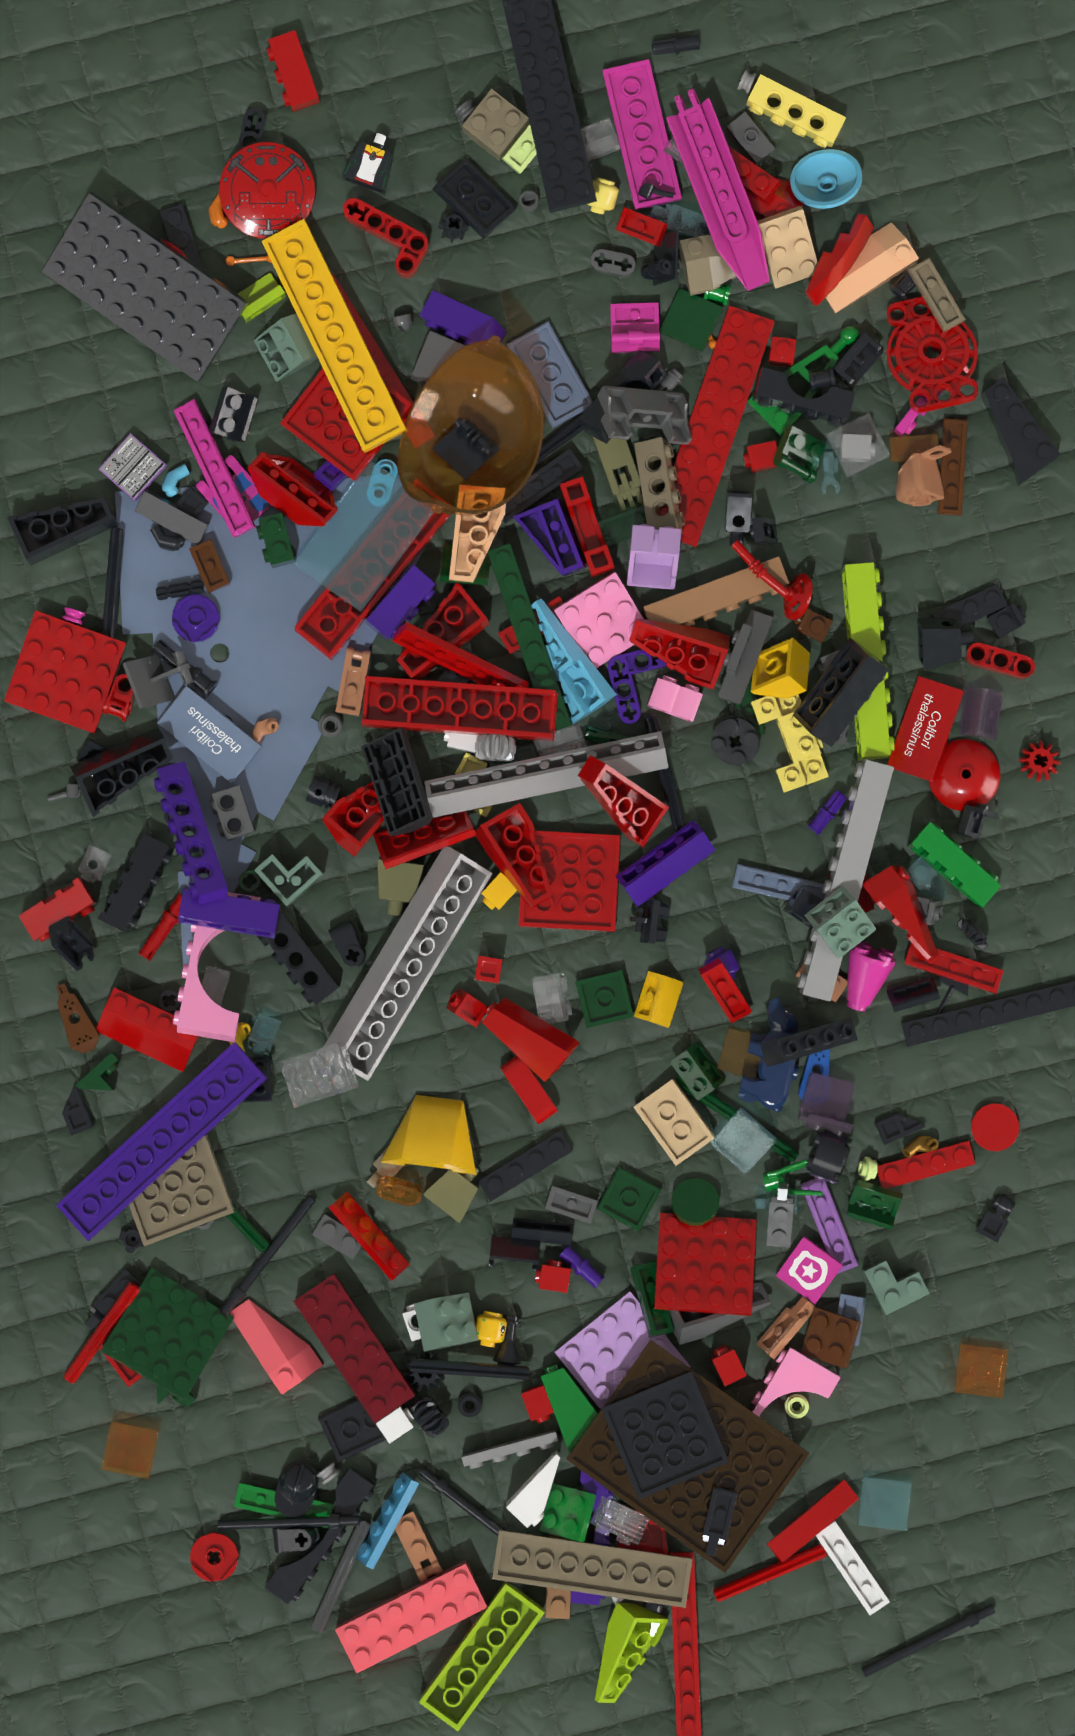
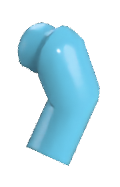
M185 464L166 474L162 490L166 492L168 497L178 493L176 487L178 480L190 474Z

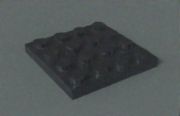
M692 1371L601 1408L638 1499L729 1462Z

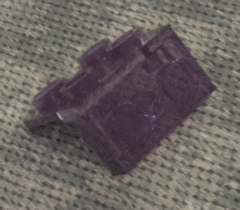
M814 1072L811 1073L797 1118L806 1122V1127L820 1130V1127H825L833 1134L842 1135V1132L851 1134L853 1124L845 1120L853 1095L854 1084L850 1081Z

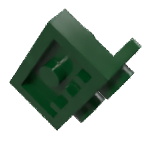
M698 1041L670 1061L696 1100H700L726 1081Z

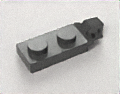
M779 1182L778 1195H771L766 1246L786 1248L791 1246L794 1200L793 1197L787 1196L788 1183Z

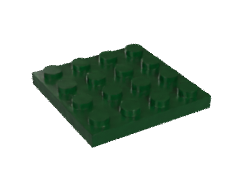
M151 1268L140 1286V1292L125 1310L101 1352L184 1402L234 1317L229 1314L225 1316L218 1307Z

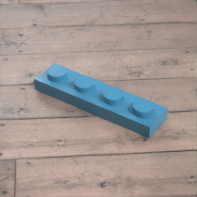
M403 1472L395 1481L388 1500L383 1503L381 1513L372 1524L370 1533L366 1541L360 1546L356 1557L361 1563L371 1569H374L419 1485L415 1479Z

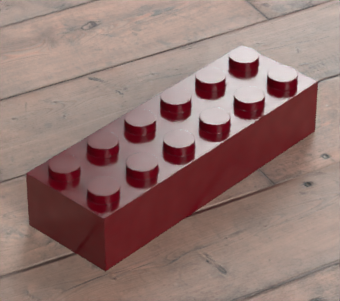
M336 1273L293 1301L374 1423L416 1395Z

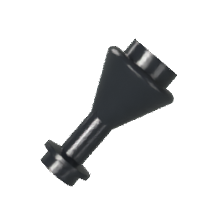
M505 1315L504 1319L507 1322L505 1340L495 1354L493 1361L502 1365H520L521 1360L514 1337L516 1324H521L518 1316Z

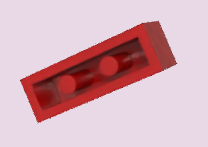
M294 30L268 39L270 47H267L266 51L270 62L275 61L278 69L274 70L277 83H283L286 92L281 93L285 106H291L292 111L295 112L320 103L296 31Z

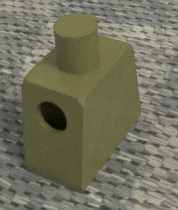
M378 859L379 899L389 900L388 915H402L403 902L410 903L418 890L424 865L402 863L385 869L383 861Z
M449 1169L423 1195L460 1223L478 1190V1187L471 1182L476 1175L453 1172L452 1169Z

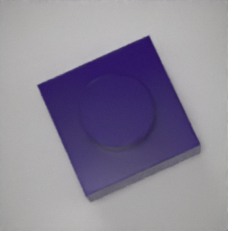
M326 461L314 473V477L331 491L336 489L348 477L329 461Z

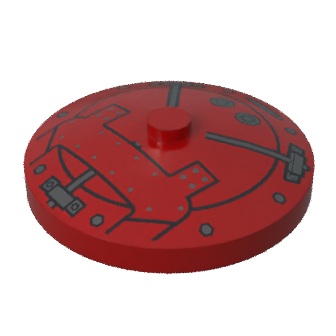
M259 142L239 150L227 162L219 182V200L227 219L242 233L258 239H266L302 219L306 220L315 198L314 179L306 162L292 149L273 142Z

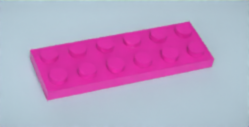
M649 59L602 70L635 211L682 200ZM651 183L660 190L673 192L674 195L673 198L652 194L650 200L639 196L638 192L643 184Z

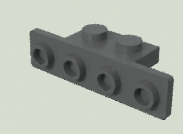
M751 610L746 624L742 625L741 630H736L732 643L735 644L732 652H727L723 665L727 666L726 676L718 694L719 698L741 704L773 622V617Z

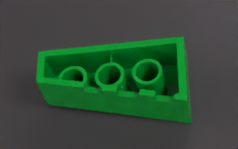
M929 822L925 824L907 845V847L979 908H983L1001 887L998 883L1000 879L993 872L983 870L980 867L981 862L971 854L968 856L963 852V847L954 839L950 840L944 835V831L935 823Z

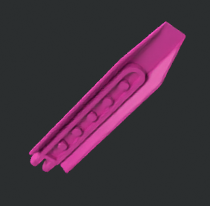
M692 88L688 90V96L693 107L687 109L684 99L679 94L674 97L679 110L678 115L670 116L666 119L715 247L747 291H750L770 282L761 230L711 100L708 98L700 104L697 93Z

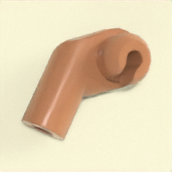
M274 718L261 720L255 724L251 737L261 744L263 736L274 733L279 729V723Z

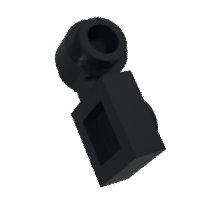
M998 1194L992 1204L996 1211L995 1214L987 1210L976 1232L998 1243L1009 1223L1002 1216L1005 1214L1009 1216L1015 1206L1012 1198L1005 1194L1002 1196Z

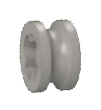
M745 69L737 90L744 89L749 94L757 74H749L748 70Z
M334 1462L330 1463L316 1475L323 1479V1485L341 1472L339 1469H335Z

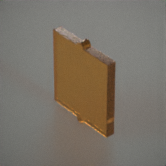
M728 1028L717 1066L718 1069L734 1073L733 1075L736 1077L738 1075H745L748 1078H756L761 1057L748 1053L751 1039L749 1031L744 1033Z

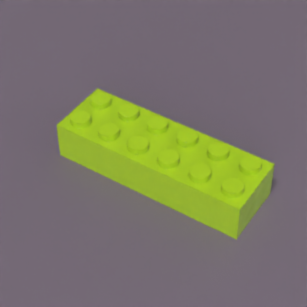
M505 1581L488 1603V1607L483 1610L420 1696L419 1703L456 1731H459L544 1615L545 1609L511 1583Z

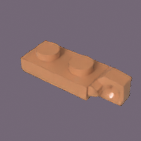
M802 1297L796 1305L790 1309L787 1307L758 1340L757 1345L775 1359L805 1324L815 1306L805 1297Z

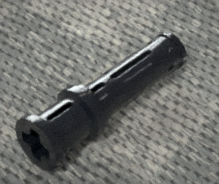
M160 639L151 651L175 669L178 667L173 653L176 651ZM190 664L191 668L189 671L194 682L188 685L194 686L202 693V697L206 699L217 687L218 681L210 679L202 672L203 669L201 667H194Z

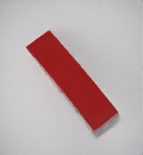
M858 214L850 233H840L832 253H822L805 292L813 305L818 306L835 289L864 249L874 229L867 215Z
M841 1480L828 1493L795 1517L766 1544L781 1563L784 1562L845 1512L859 1497L845 1480Z

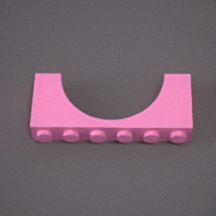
M227 892V894H228L227 896H231V897H237L238 895H242V894ZM249 896L252 898L251 900L260 901V897ZM191 925V932H195L193 941H188L186 955H190L189 964H184L182 978H186L185 987H180L178 1001L182 1003L180 1011L175 1010L173 1024L177 1025V1033L235 1042L239 1013L226 1010L211 1000L202 988L197 972L198 962L204 948L214 937L226 930Z
M789 1346L787 1350L782 1349L776 1359V1362L779 1364L775 1371L770 1370L763 1381L766 1383V1386L762 1392L757 1391L751 1402L754 1404L751 1411L760 1416L773 1400L792 1392H812L829 1398L841 1377Z

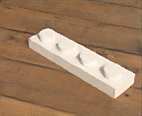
M835 1520L816 1535L869 1615H872L890 1602Z

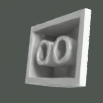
M557 1450L506 1502V1508L527 1528L531 1524L536 1526L544 1517L543 1511L560 1460V1453Z

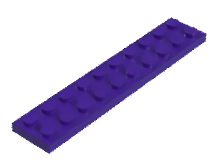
M234 1042L56 1206L84 1238L90 1241L268 1078L242 1048Z

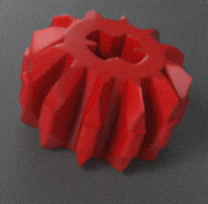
M1043 741L1038 742L1037 748L1031 742L1029 743L1031 752L1025 748L1021 751L1027 758H1019V762L1026 763V766H1023L1020 770L1021 772L1030 770L1027 774L1028 779H1031L1036 774V782L1041 781L1042 775L1046 780H1049V772L1052 774L1058 772L1052 765L1060 764V760H1053V757L1057 756L1059 752H1049L1053 746L1052 744H1048L1043 749ZM1036 755L1039 758L1043 757L1045 759V762L1042 763L1044 765L1043 768L1041 765L1034 764V761L1037 760L1035 758Z

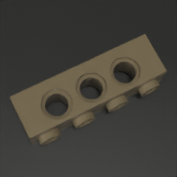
M662 437L634 443L647 525L658 530L659 527L671 526L675 529H681V534H683L682 526L685 525L682 512H679L678 503H681V496L679 490L675 487L677 472L671 462V457L674 456L672 445ZM657 461H661L660 468L653 470L654 464ZM665 483L664 490L657 493L658 486ZM669 506L668 513L664 516H661V510L664 507Z

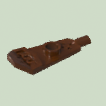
M65 983L56 986L60 995L57 1003L70 1049L83 1054L94 1050L100 1036L75 994L68 992ZM74 1013L80 1017L77 1023L71 1021V1015Z

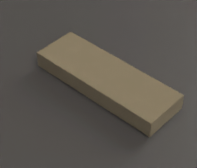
M930 258L908 269L911 278L943 332L966 320Z

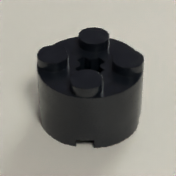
M824 1130L823 1133L818 1132L814 1146L817 1148L815 1156L810 1155L806 1167L810 1171V1176L838 1185L839 1180L836 1179V1175L842 1176L850 1152L848 1150L849 1147H846L847 1143L852 1144L853 1139L828 1130Z

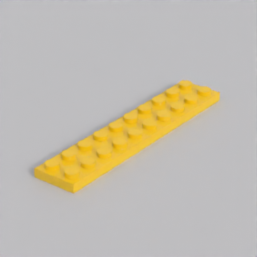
M302 219L264 239L262 243L363 452L366 453L407 432L408 430L307 222Z

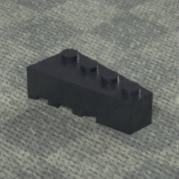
M104 497L73 503V505L57 506L49 510L33 511L24 515L7 517L22 552L31 566L118 526L113 512Z

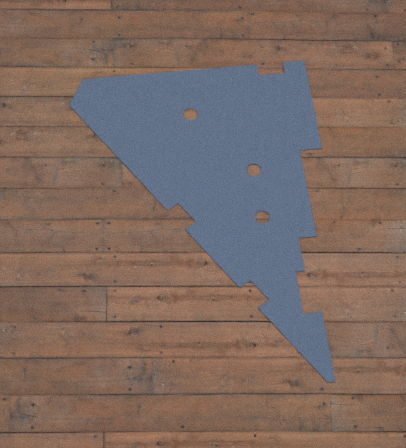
M420 474L398 475L390 502L380 508L373 506L367 497L371 477H359L356 482L351 478H346L336 489L331 491L338 511L325 526L297 525L283 514L290 543L296 550V563L273 569L270 562L265 563L262 549H265L266 545L264 539L259 540L256 527L234 538L225 520L208 503L198 515V517L210 523L201 543L212 540L230 582V585L209 594L189 548L196 546V544L183 538L184 546L178 551L173 552L161 549L150 532L151 528L159 524L135 512L142 495L134 501L123 491H115L117 528H121L124 531L120 569L123 635L153 633V646L162 639L176 652L182 650L184 658L194 667H201L203 669L202 672L210 679L218 681L217 687L205 700L221 713L229 716L237 726L250 736L255 724L261 720L274 718L279 723V729L276 732L263 736L261 741L262 747L232 784L158 725L173 757L166 764H177L184 761L186 763L228 887L227 892H235L239 885L240 875L247 871L256 852L241 844L245 836L227 841L225 836H220L217 827L220 819L218 813L213 814L209 802L213 800L212 794L240 785L252 822L258 812L273 821L275 820L322 735L318 729V721L312 719L311 716L328 686L339 692L347 646L354 647V650L359 651L369 650L377 636V633L365 623V620L331 661L299 635L294 627L414 480L434 496ZM189 487L181 488V497ZM192 487V488H193L194 490H196L201 496H203V495L198 491V489H197L196 487ZM381 490L375 492L376 498H382L384 492ZM271 506L254 521V524L258 526L260 525V518L281 512ZM161 526L166 535L174 537L178 535ZM424 549L411 563V565L406 569L402 576L397 580L393 587L388 591L384 598L397 585V583L403 578V576L409 571V569L413 565H416ZM194 580H201L203 592L198 593V595L208 597L215 603L219 611L220 623L214 635L203 642L195 643L184 640L179 636L172 625V614L174 606L180 599L186 596L168 597V599L160 601L156 596L157 587L166 586L167 588L172 584L191 583ZM224 644L228 647L229 657L226 661L216 662L211 658L210 652L214 645ZM159 657L164 673L173 670L171 666ZM352 659L351 666L359 667L362 661ZM180 673L167 678L174 700L157 704V721L162 718L187 686H184ZM189 686L200 696H202V693L198 691L194 686ZM225 796L221 800V805L224 809H230L234 805L232 796ZM232 819L228 827L231 832H237L241 829L242 824L239 819ZM183 871L178 872L180 894H183V889L189 890V883H191L189 876L185 877ZM205 873L198 875L201 878L209 877V875ZM181 923L184 967V964H189L190 955H186L188 941H193L195 932H191V925Z

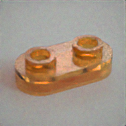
M393 1176L381 1177L376 1182V1193L382 1199L405 1206L416 1205L422 1199L421 1187L416 1183Z

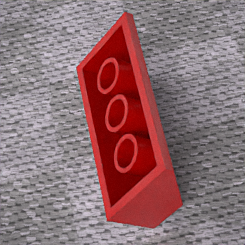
M115 987L104 1007L96 1029L98 1033L181 1072H184L200 1036L177 1033V1025L173 1024L174 1014Z

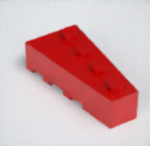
M590 755L577 776L629 840L644 847L669 807L606 763Z

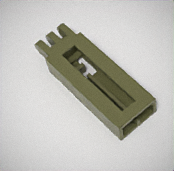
M592 437L612 495L617 497L621 511L626 510V505L623 501L626 499L629 502L630 508L635 507L632 498L637 496V501L640 505L644 504L639 489L641 488L640 478L626 439L611 438L605 444ZM624 467L629 482L626 478L625 473L619 475L622 484L619 485L614 470Z

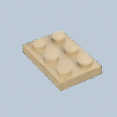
M798 206L758 220L766 262L774 288L776 289L813 276L818 262L803 208Z
M671 1079L634 1106L636 1112L675 1166L715 1138V1135L674 1079Z

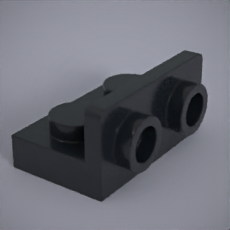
M222 386L209 432L230 441L245 442L249 434L252 416L256 411L258 397Z

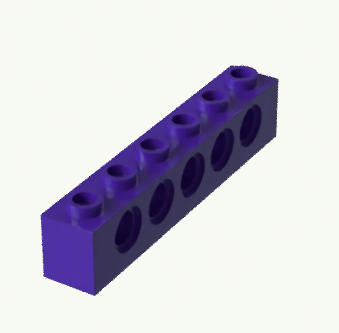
M185 761L157 768V778L153 779L157 793L161 792L163 799L160 800L162 810L169 815L170 820L167 821L169 831L176 836L177 841L174 842L176 852L183 857L182 869L185 877L189 876L190 878L189 890L192 898L196 897L199 905L227 898L228 887ZM171 790H179L180 793H178V794H173V793H171L170 791H171ZM184 810L188 813L185 815H180L177 812ZM187 831H191L195 834L192 836H187L184 833ZM194 852H198L202 855L200 857H194L191 854ZM205 873L208 874L209 877L201 878L198 875Z

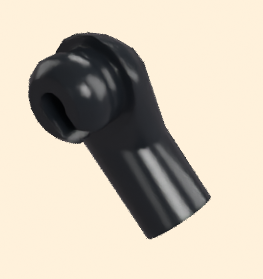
M156 525L150 529L161 549L174 552L184 546V539L181 536L166 535L161 525Z

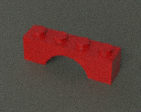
M583 476L560 484V491L591 578L614 571L615 567L598 525Z

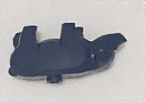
M779 997L769 1001L768 1021L771 1027L770 1032L766 1034L752 1032L748 1053L761 1057L758 1069L760 1078H748L743 1075L739 1092L741 1100L745 1102L759 1101L766 1108L772 1109L777 1113L782 1110L783 1104L788 1097L791 1080L797 1079L799 1066L795 1065L796 1059L767 1067L760 1043L798 1032L796 1017L781 1005Z

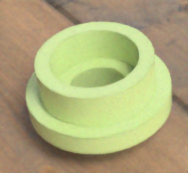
M864 1157L863 1161H860L858 1165V1174L862 1177L863 1181L875 1179L877 1174V1162L870 1157Z
M793 1394L785 1401V1411L792 1418H802L809 1410V1403L803 1395ZM794 1402L801 1403L799 1410H793L792 1404Z

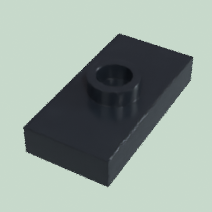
M933 977L886 991L894 1012L940 999Z

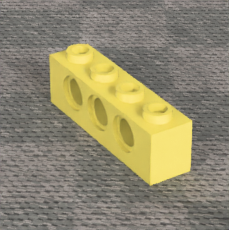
M761 74L746 104L750 107L749 110L760 116L765 114L771 117L770 120L779 126L785 124L793 128L792 132L801 137L807 135L814 139L813 142L823 148H826V146L832 148L846 117ZM776 98L779 100L780 105L775 108L770 107L767 100ZM796 108L801 112V116L799 118H792L788 111ZM818 119L822 122L823 127L814 129L811 127L810 121Z

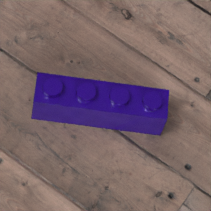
M692 820L615 877L638 907L701 860L707 858L708 855L715 851V848L703 830Z
M183 889L178 919L179 923L275 939L280 905L275 904L276 902L270 899H261V901L251 900L252 898L246 895H238L237 897L227 896L224 899L199 905L197 898H192L190 890Z

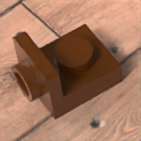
M807 608L805 613L795 621V624L798 625L796 631L823 643L833 621Z

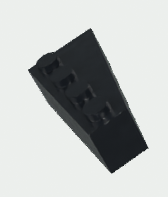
M1004 378L983 392L981 395L982 400L997 431L999 441L1005 450L1017 484L1020 486L1056 460L1061 454Z
M157 727L70 766L85 803L92 817L100 813V809L107 804L111 805L120 794L127 789L131 790L137 785L136 783L139 780L151 775L157 768L166 764L173 757L163 734Z
M144 833L129 860V868H125L119 878L118 889H115L107 900L108 909L106 913L101 911L98 919L123 932L128 933L130 929L134 931L140 920V917L137 916L140 909H145L150 901L151 896L148 893L151 887L156 888L162 877V874L159 873L163 865L167 866L173 855L170 852L172 847Z

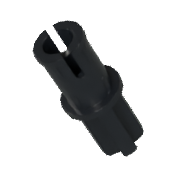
M675 35L674 38L655 40L651 44L653 55L668 53L679 55V52L700 50L698 35L678 38Z

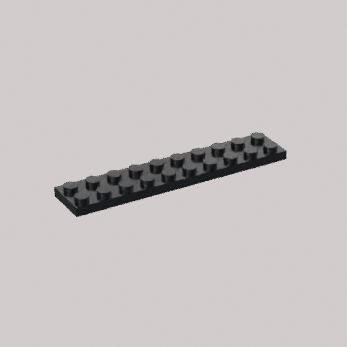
M502 0L549 211L553 213L597 202L552 0Z

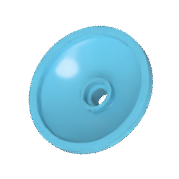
M834 149L815 151L803 157L793 168L790 177L791 189L794 196L807 206L821 209L833 208L846 203L856 195L862 184V170L858 161L846 152Z

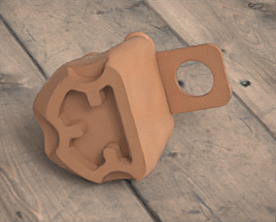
M939 445L922 453H913L898 471L896 499L911 506L930 505L933 501L943 500L944 490L936 459L952 452L951 449ZM935 451H943L942 453L931 455Z

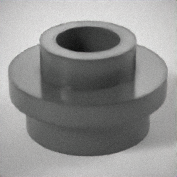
M327 713L319 719L318 729L326 737H335L342 730V721L336 714ZM331 720L334 723V727L328 730L326 722Z

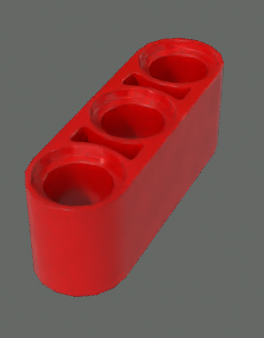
M974 643L965 651V659L968 664L1013 678H1028L1035 670V663L1030 657L987 644ZM974 648L982 651L983 657L979 661L971 657V650ZM995 655H1002L1005 658L1006 664L1004 667L995 665ZM1024 661L1028 664V673L1022 674L1018 671V662Z
M517 1055L500 1066V1069L538 1125L558 1112L530 1068Z

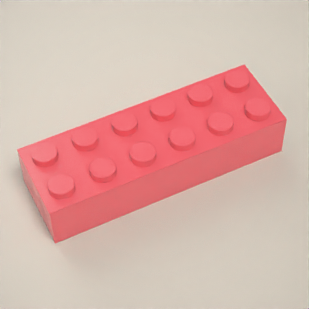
M465 1560L429 1578L425 1582L419 1583L336 1625L335 1631L356 1673H359L487 1608L488 1603Z

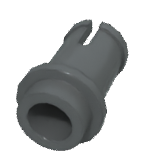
M674 368L671 371L667 370L668 374L654 390L671 392L678 383H682L681 380L684 377Z

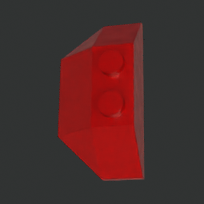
M261 452L248 466V471L259 496L297 525L325 526L337 513L338 508L335 505L331 490L294 459Z

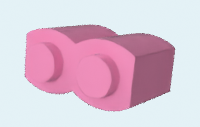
M664 675L662 679L657 678L647 706L693 722L703 694L699 693V688L690 684H686L685 687L676 684V679Z

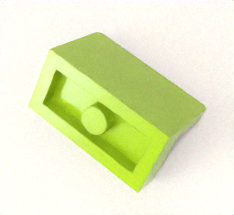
M268 273L238 293L239 296L249 302L241 316L248 323L286 297L284 290L278 285L271 273Z

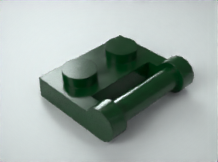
M787 425L775 453L773 464L779 468L784 467L801 476L805 482L811 484L817 478L816 470L827 444L792 425ZM788 453L807 462L805 468L789 460Z

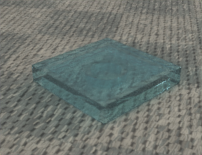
M740 1108L709 1144L746 1175L777 1141V1138L745 1110Z
M863 1476L858 1525L906 1531L912 1482Z

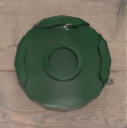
M690 1178L676 1186L672 1194L671 1207L681 1222L691 1226H701L716 1216L719 1209V1195L716 1188L710 1182L699 1178Z

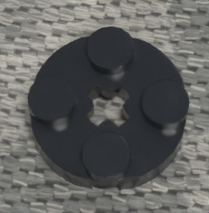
M744 717L727 718L714 729L711 748L723 762L740 766L749 762L760 748L758 729L753 722ZM739 735L741 737L739 741L742 745L734 747L731 744L730 737Z

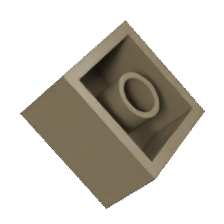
M491 89L464 122L462 132L500 161L504 153L528 125L529 118Z

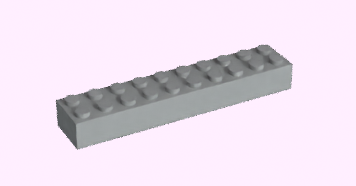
M448 846L442 848L322 1048L321 1054L369 1081L493 873Z

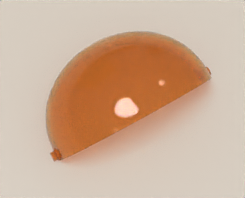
M492 335L491 339L471 343L455 352L441 364L420 391L405 422L407 430L402 432L398 452L400 481L404 490L411 498L430 508L435 513L467 516L497 509L509 502L523 488L537 463L544 431V414L540 393L525 363L512 350L500 343L501 339L498 336ZM459 417L462 419L467 417L500 448L495 455L466 481L432 450L440 440L456 427L454 422Z

